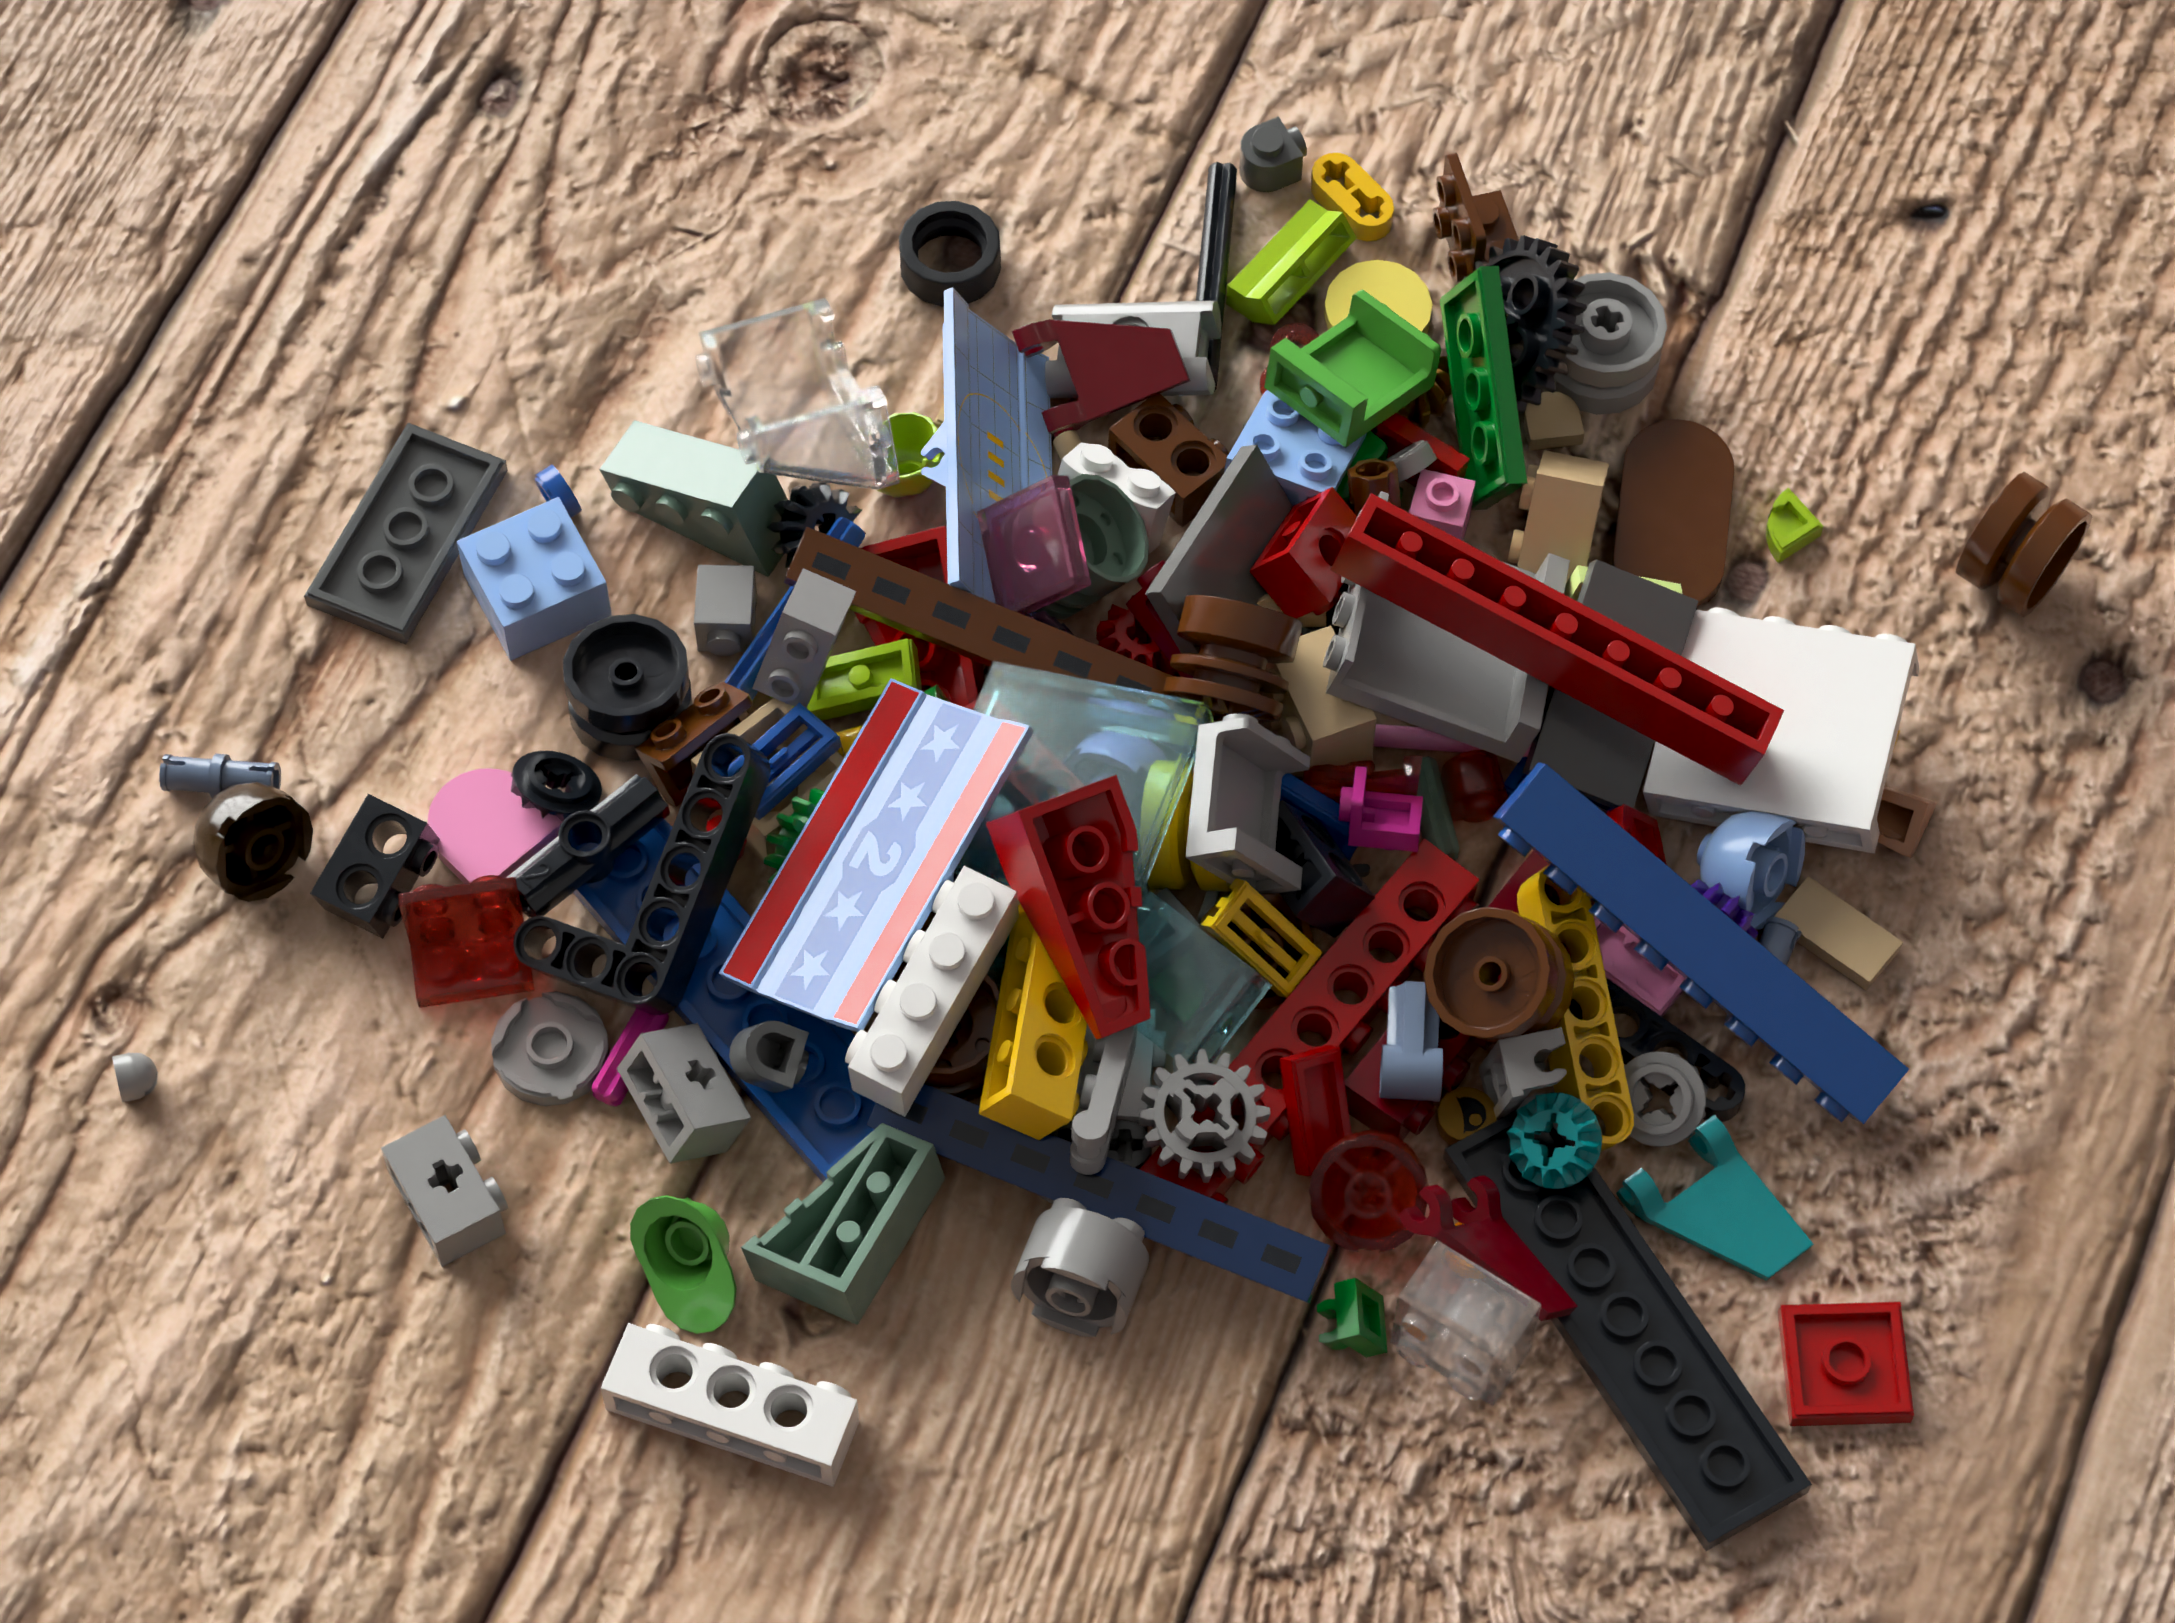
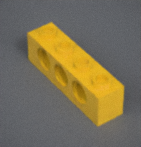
M1019 904V918L1010 932L979 1114L1040 1140L1063 1125H1067L1072 1121L1077 1112L1080 1101L1079 1094L1076 1092L1079 1072L1088 1052V1043L1085 1040L1087 1022L1021 904Z

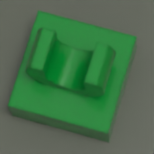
M1357 1278L1334 1283L1335 1299L1323 1300L1316 1307L1317 1313L1328 1320L1336 1318L1337 1327L1331 1332L1319 1334V1342L1332 1350H1342L1349 1346L1366 1358L1387 1353L1383 1295Z

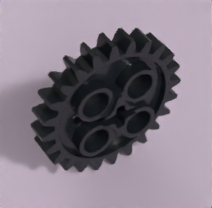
M1521 235L1519 241L1506 238L1503 249L1495 246L1490 247L1489 263L1479 259L1475 261L1476 270L1480 266H1499L1518 413L1521 414L1525 413L1527 403L1536 406L1541 404V389L1551 393L1555 392L1556 386L1553 376L1556 373L1567 376L1569 371L1564 362L1566 354L1577 355L1579 351L1571 343L1574 335H1579L1585 330V327L1576 324V316L1587 309L1586 304L1576 301V297L1585 289V284L1574 280L1579 267L1568 263L1570 254L1557 249L1558 245Z

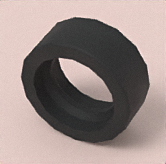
M960 201L935 202L918 209L905 222L900 233L901 277L908 289L924 302L944 307V290L953 287L969 304L981 299L995 286L1001 271L1000 235L991 217L978 207ZM952 235L970 239L981 247L982 257L977 263L960 272L944 273L930 269L919 261L918 257L919 249L928 241L940 236Z

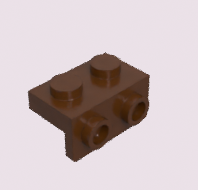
M723 681L717 685L710 686L701 691L695 697L694 703L674 719L664 721L656 726L651 732L650 738L635 748L666 802L675 807L683 802L693 777L691 759L702 752L707 743L715 736L727 733L750 716L747 709L753 705V701L748 693Z

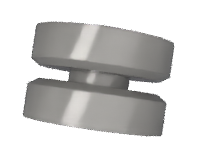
M1610 272L1586 274L1575 279V281L1585 284V289L1576 297L1577 302L1587 305V309L1576 316V324L1585 327L1583 333L1574 335L1571 343L1579 351L1577 355L1566 354L1564 362L1569 371L1567 376L1556 373L1553 376L1556 386L1555 391L1571 397L1576 402L1580 411L1596 415L1620 413L1639 404L1654 387L1667 331L1664 308L1650 289L1633 278Z

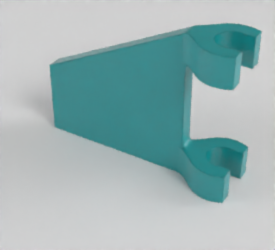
M1715 1115L1696 1127L1694 1130L1696 1134L1688 1140L1694 1151L1715 1168L1674 1199L1665 1203L1655 1182L1643 1168H1640L1622 1182L1623 1187L1616 1192V1195L1631 1213L1641 1218L1644 1222L1765 1281L1773 1277L1814 1245L1739 1154L1727 1128Z

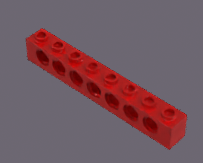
M1424 838L1418 845V852H1412L1378 891L1375 899L1354 919L1231 1062L1228 1069L1236 1072L1245 1065L1251 1068L1245 1083L1248 1087L1263 1084L1265 1088L1264 1094L1255 1104L1270 1108L1268 1121L1255 1124L1267 1132L1263 1145L1248 1143L1256 1154L1250 1165L1235 1158L1236 1171L1233 1177L1227 1178L1218 1167V1171L1212 1174L1209 1183H1203L1200 1174L1192 1169L1183 1180L1178 1178L1180 1163L1172 1160L1163 1167L1157 1164L1162 1151L1161 1146H1159L1140 1170L1227 1204L1229 1199L1224 1194L1236 1180L1246 1184L1253 1177L1265 1159V1155L1261 1151L1273 1136L1277 1140L1282 1141L1290 1133L1284 1089L1269 1087L1262 1077L1269 1073L1282 1075L1280 1058L1326 1045L1340 1047L1341 1056L1345 1052L1352 1057L1357 1054L1373 1032V1028L1369 1026V1023L1380 1010L1386 1014L1388 1013L1389 987L1403 984L1415 969L1424 973L1428 950L1441 928L1461 913L1478 908L1479 904L1473 901L1480 879ZM1409 908L1423 909L1430 915L1431 919L1428 921H1416L1410 918L1405 910ZM1378 948L1386 949L1393 953L1397 960L1383 963L1373 958L1370 951ZM1339 990H1350L1360 997L1361 1002L1353 1005L1345 1004L1339 1001L1334 993ZM1305 1031H1313L1320 1034L1325 1039L1326 1044L1318 1047L1309 1046L1303 1043L1298 1035ZM1238 1099L1233 1102L1231 1116H1243ZM1209 1107L1202 1113L1195 1110L1193 1121L1199 1125L1207 1119L1213 1122L1215 1112ZM1200 1146L1191 1149L1201 1153L1217 1151L1212 1146Z

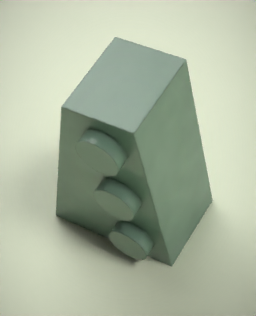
M634 420L599 469L611 490L612 499L621 508L646 517L744 566H754V570L769 577L784 555L777 554L771 550L780 540V534L774 533L767 527L772 522L781 521L782 518L774 505L780 500H788L767 457Z

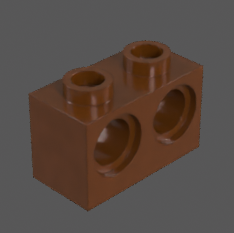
M1161 394L1148 398L1109 428L1108 449L1129 468L1146 469L1157 474L1162 481L1176 492L1169 516L1182 528L1192 521L1224 474L1226 459L1229 455L1225 446L1217 439L1211 438L1209 440L1194 425L1193 419L1181 405H1172ZM1149 437H1160V438H1163L1164 440H1161V441H1151V440H1148L1147 438H1149ZM1193 471V472H1198V473H1200L1201 475H1199V476H1188V475H1185L1184 473Z

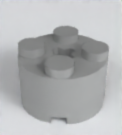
M1058 1198L1053 1202L1051 1209L1044 1211L1036 1219L1011 1281L1013 1295L1020 1302L1024 1294L1035 1304L1032 1315L1061 1331L1079 1336L1096 1337L1100 1327L1113 1326L1111 1335L1118 1333L1126 1324L1149 1264V1254L1142 1243L1145 1232L1140 1225L1126 1218L1110 1219L1099 1213L1087 1210L1081 1203L1073 1199Z

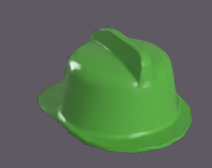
M667 1195L650 1198L637 1208L630 1222V1240L656 1301L666 1317L679 1328L696 1334L712 1332L727 1322L735 1307L736 1284L732 1268L727 1259L730 1235L726 1224L715 1210L704 1203L692 1201L691 1198L681 1199Z

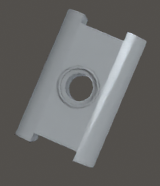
M1217 301L1066 304L1054 306L1052 311L1053 320L1171 329L1191 381L1160 394L1162 396L1213 395L1215 381L1207 356L1209 339H1221V316ZM1059 345L1057 360L1045 362V382L1048 396L1050 398H1078Z

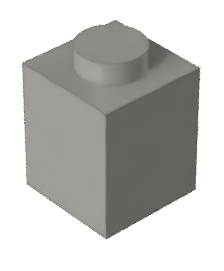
M698 565L694 628L698 651H709L720 656H730L738 652H745L754 640L757 605L754 566Z

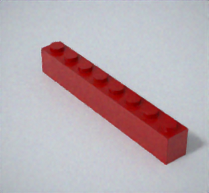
M1370 493L1330 569L1740 786L1765 755L1784 713V710L1372 493Z

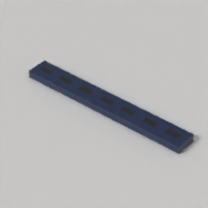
M923 1084L905 1117L878 1103L874 1105L867 1122V1126L875 1129L881 1123H884L934 1144L936 1153L942 1157L1052 1201L1058 1198H1069L1081 1203L1087 1210L1099 1213L1110 1219L1126 1218L1132 1220L1142 1227L1145 1232L1144 1238L1309 1304L1332 1249L1328 1244L1107 1157L1103 1169L1098 1173L1092 1175L1081 1174L1075 1171L1070 1164L1071 1142L1051 1134L1037 1140L980 1115L979 1105Z

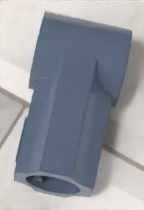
M1405 981L1401 985L1389 987L1386 1045H1382L1380 1098L1440 1102L1443 1073V1048H1438L1440 1016L1428 1000L1425 982Z

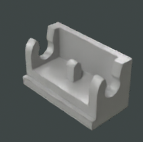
M1562 1027L1500 1039L1478 1067L1484 1093L1491 1098L1495 1105L1493 1109L1496 1121L1535 1099L1536 1095L1545 1094L1535 1093L1533 1096L1527 1097L1532 1090L1553 1086L1566 1075L1567 1071L1560 1068H1555L1551 1072H1543L1546 1069L1545 1060L1550 1053L1566 1043Z

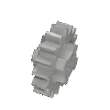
M1199 1049L1195 1064L1189 1065L1181 1054L1175 1055L1173 1060L1174 1073L1171 1074L1161 1067L1155 1070L1153 1079L1160 1089L1154 1087L1144 1088L1141 1100L1153 1108L1140 1111L1138 1124L1151 1126L1153 1130L1145 1135L1143 1144L1145 1148L1161 1146L1162 1151L1157 1162L1160 1167L1169 1164L1172 1160L1180 1163L1178 1169V1178L1184 1180L1191 1168L1199 1169L1203 1183H1209L1213 1169L1218 1167L1227 1178L1233 1177L1236 1171L1234 1159L1237 1158L1241 1162L1250 1165L1256 1154L1248 1143L1263 1145L1267 1136V1132L1264 1129L1255 1125L1268 1121L1270 1116L1269 1107L1255 1104L1263 1096L1265 1088L1263 1084L1248 1087L1245 1082L1251 1068L1245 1065L1236 1072L1228 1069L1230 1054L1225 1052L1219 1058L1217 1064L1209 1063L1205 1049ZM1210 1080L1217 1083L1215 1085H1195L1192 1081ZM1236 1099H1238L1243 1111L1244 1124L1242 1131L1238 1129L1239 1124L1231 1117V1107ZM1166 1100L1171 1104L1170 1109L1177 1114L1178 1124L1172 1133L1169 1132L1165 1122L1164 1107ZM1208 1107L1214 1110L1213 1122L1207 1119L1199 1125L1193 1121L1195 1110L1200 1113ZM1212 1146L1217 1151L1201 1153L1191 1149L1193 1147Z

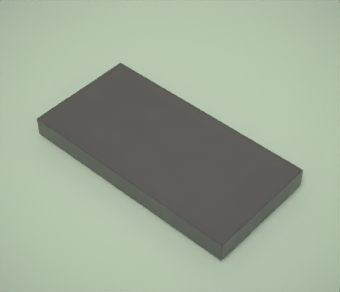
M407 423L305 593L304 597L307 606L406 645L459 555L457 541L472 533L507 473L506 460Z
M1258 445L1242 446L1145 593L1182 654H1199L1200 650L1199 646L1191 644L1177 635L1186 595L1215 596L1258 605L1259 599L1267 594L1251 574L1250 569L1293 506Z
M1597 559L1589 563L1578 597V602L1680 656L1682 655L1698 604L1696 599ZM1550 686L1545 700L1541 728L1531 744L1522 773L1528 775L1538 762L1545 763L1587 799L1612 809L1623 804L1634 808L1654 740Z

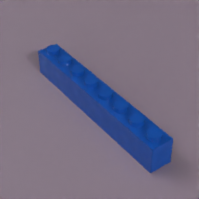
M1538 762L1493 816L1504 826L1498 834L1502 840L1523 857H1526L1533 850L1550 864L1543 872L1544 875L1570 896L1576 888L1581 890L1595 902L1588 911L1614 933H1617L1623 926L1640 941L1634 947V950L1659 971H1662L1669 964L1685 978L1679 986L1682 991L1703 1008L1707 1009L1714 1002L1730 1015V1018L1724 1025L1750 1047L1757 1040L1761 1041L1775 1053V1056L1769 1063L1795 1085L1802 1078H1805L1817 1088L1820 1093L1814 1101L1839 1122L1842 1123L1849 1115L1852 1119L1864 1124L1909 1071L1908 1067L1547 764Z

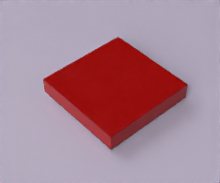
M1901 1302L1780 1305L1778 1322L1790 1426L1912 1422L1914 1409Z

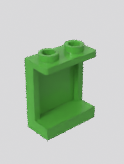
M1360 290L1352 295L1348 316L1303 348H1299L1287 338L1271 347L1264 388L1346 448L1434 386L1441 347L1427 334L1421 332L1393 312L1387 305L1379 302L1366 291Z

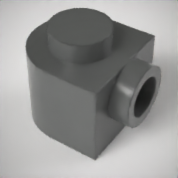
M1278 116L1250 128L1243 135L1240 148L1239 173L1242 181L1248 187L1260 192H1273L1302 180L1303 157L1307 155V147L1299 129L1295 126L1286 129Z
M766 1021L745 1028L735 1036L731 1043L729 1052L731 1066L740 1079L773 1093L792 1089L793 1084H797L803 1077L808 1064L809 1053L804 1048L809 1032L780 1021Z

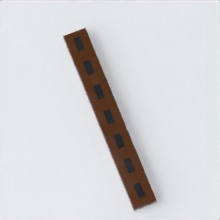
M809 527L805 529L785 576L784 583L794 587L804 568L856 591L849 608L851 611L1195 751L1198 726L1223 721L1221 718L1194 711L1188 705L1164 695L1166 678L1175 676Z

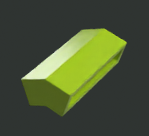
M1309 199L1227 285L1226 304L1252 322L1275 325L1357 239L1343 212L1328 211Z

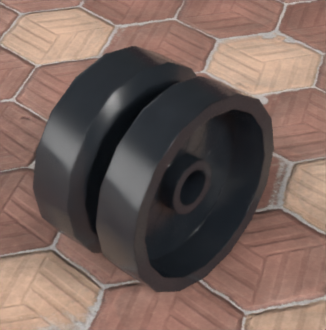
M637 614L606 617L584 628L570 642L563 658L564 684L568 698L571 726L580 742L599 756L622 762L641 760L635 748L650 738V734L656 726L664 721L674 719L693 704L686 648L677 633L657 619Z

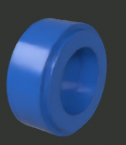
M553 465L548 466L535 475V483L546 502L559 497L570 518L582 511L571 488Z

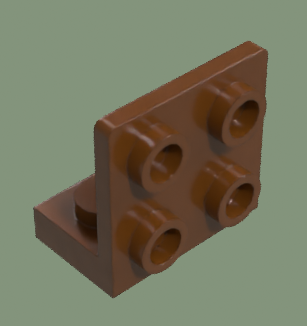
M1458 154L1445 155L1443 175L1437 176L1436 179L1440 203L1439 207L1433 208L1432 214L1438 238H1446L1450 248V251H1448V265L1451 277L1456 283L1463 281L1464 277H1468L1476 270L1475 261L1478 259L1489 263L1490 247L1495 246L1503 249L1506 238L1517 241L1519 239L1501 190L1472 196Z

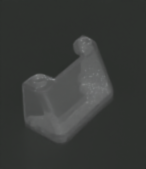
M826 298L699 332L703 354L696 355L695 360L704 388L713 385L718 398L737 431L738 446L746 465L754 463L759 473L872 490H879L899 484V470L886 398L878 385L862 390L859 388L849 371L844 344L842 341H835L832 325L834 314Z

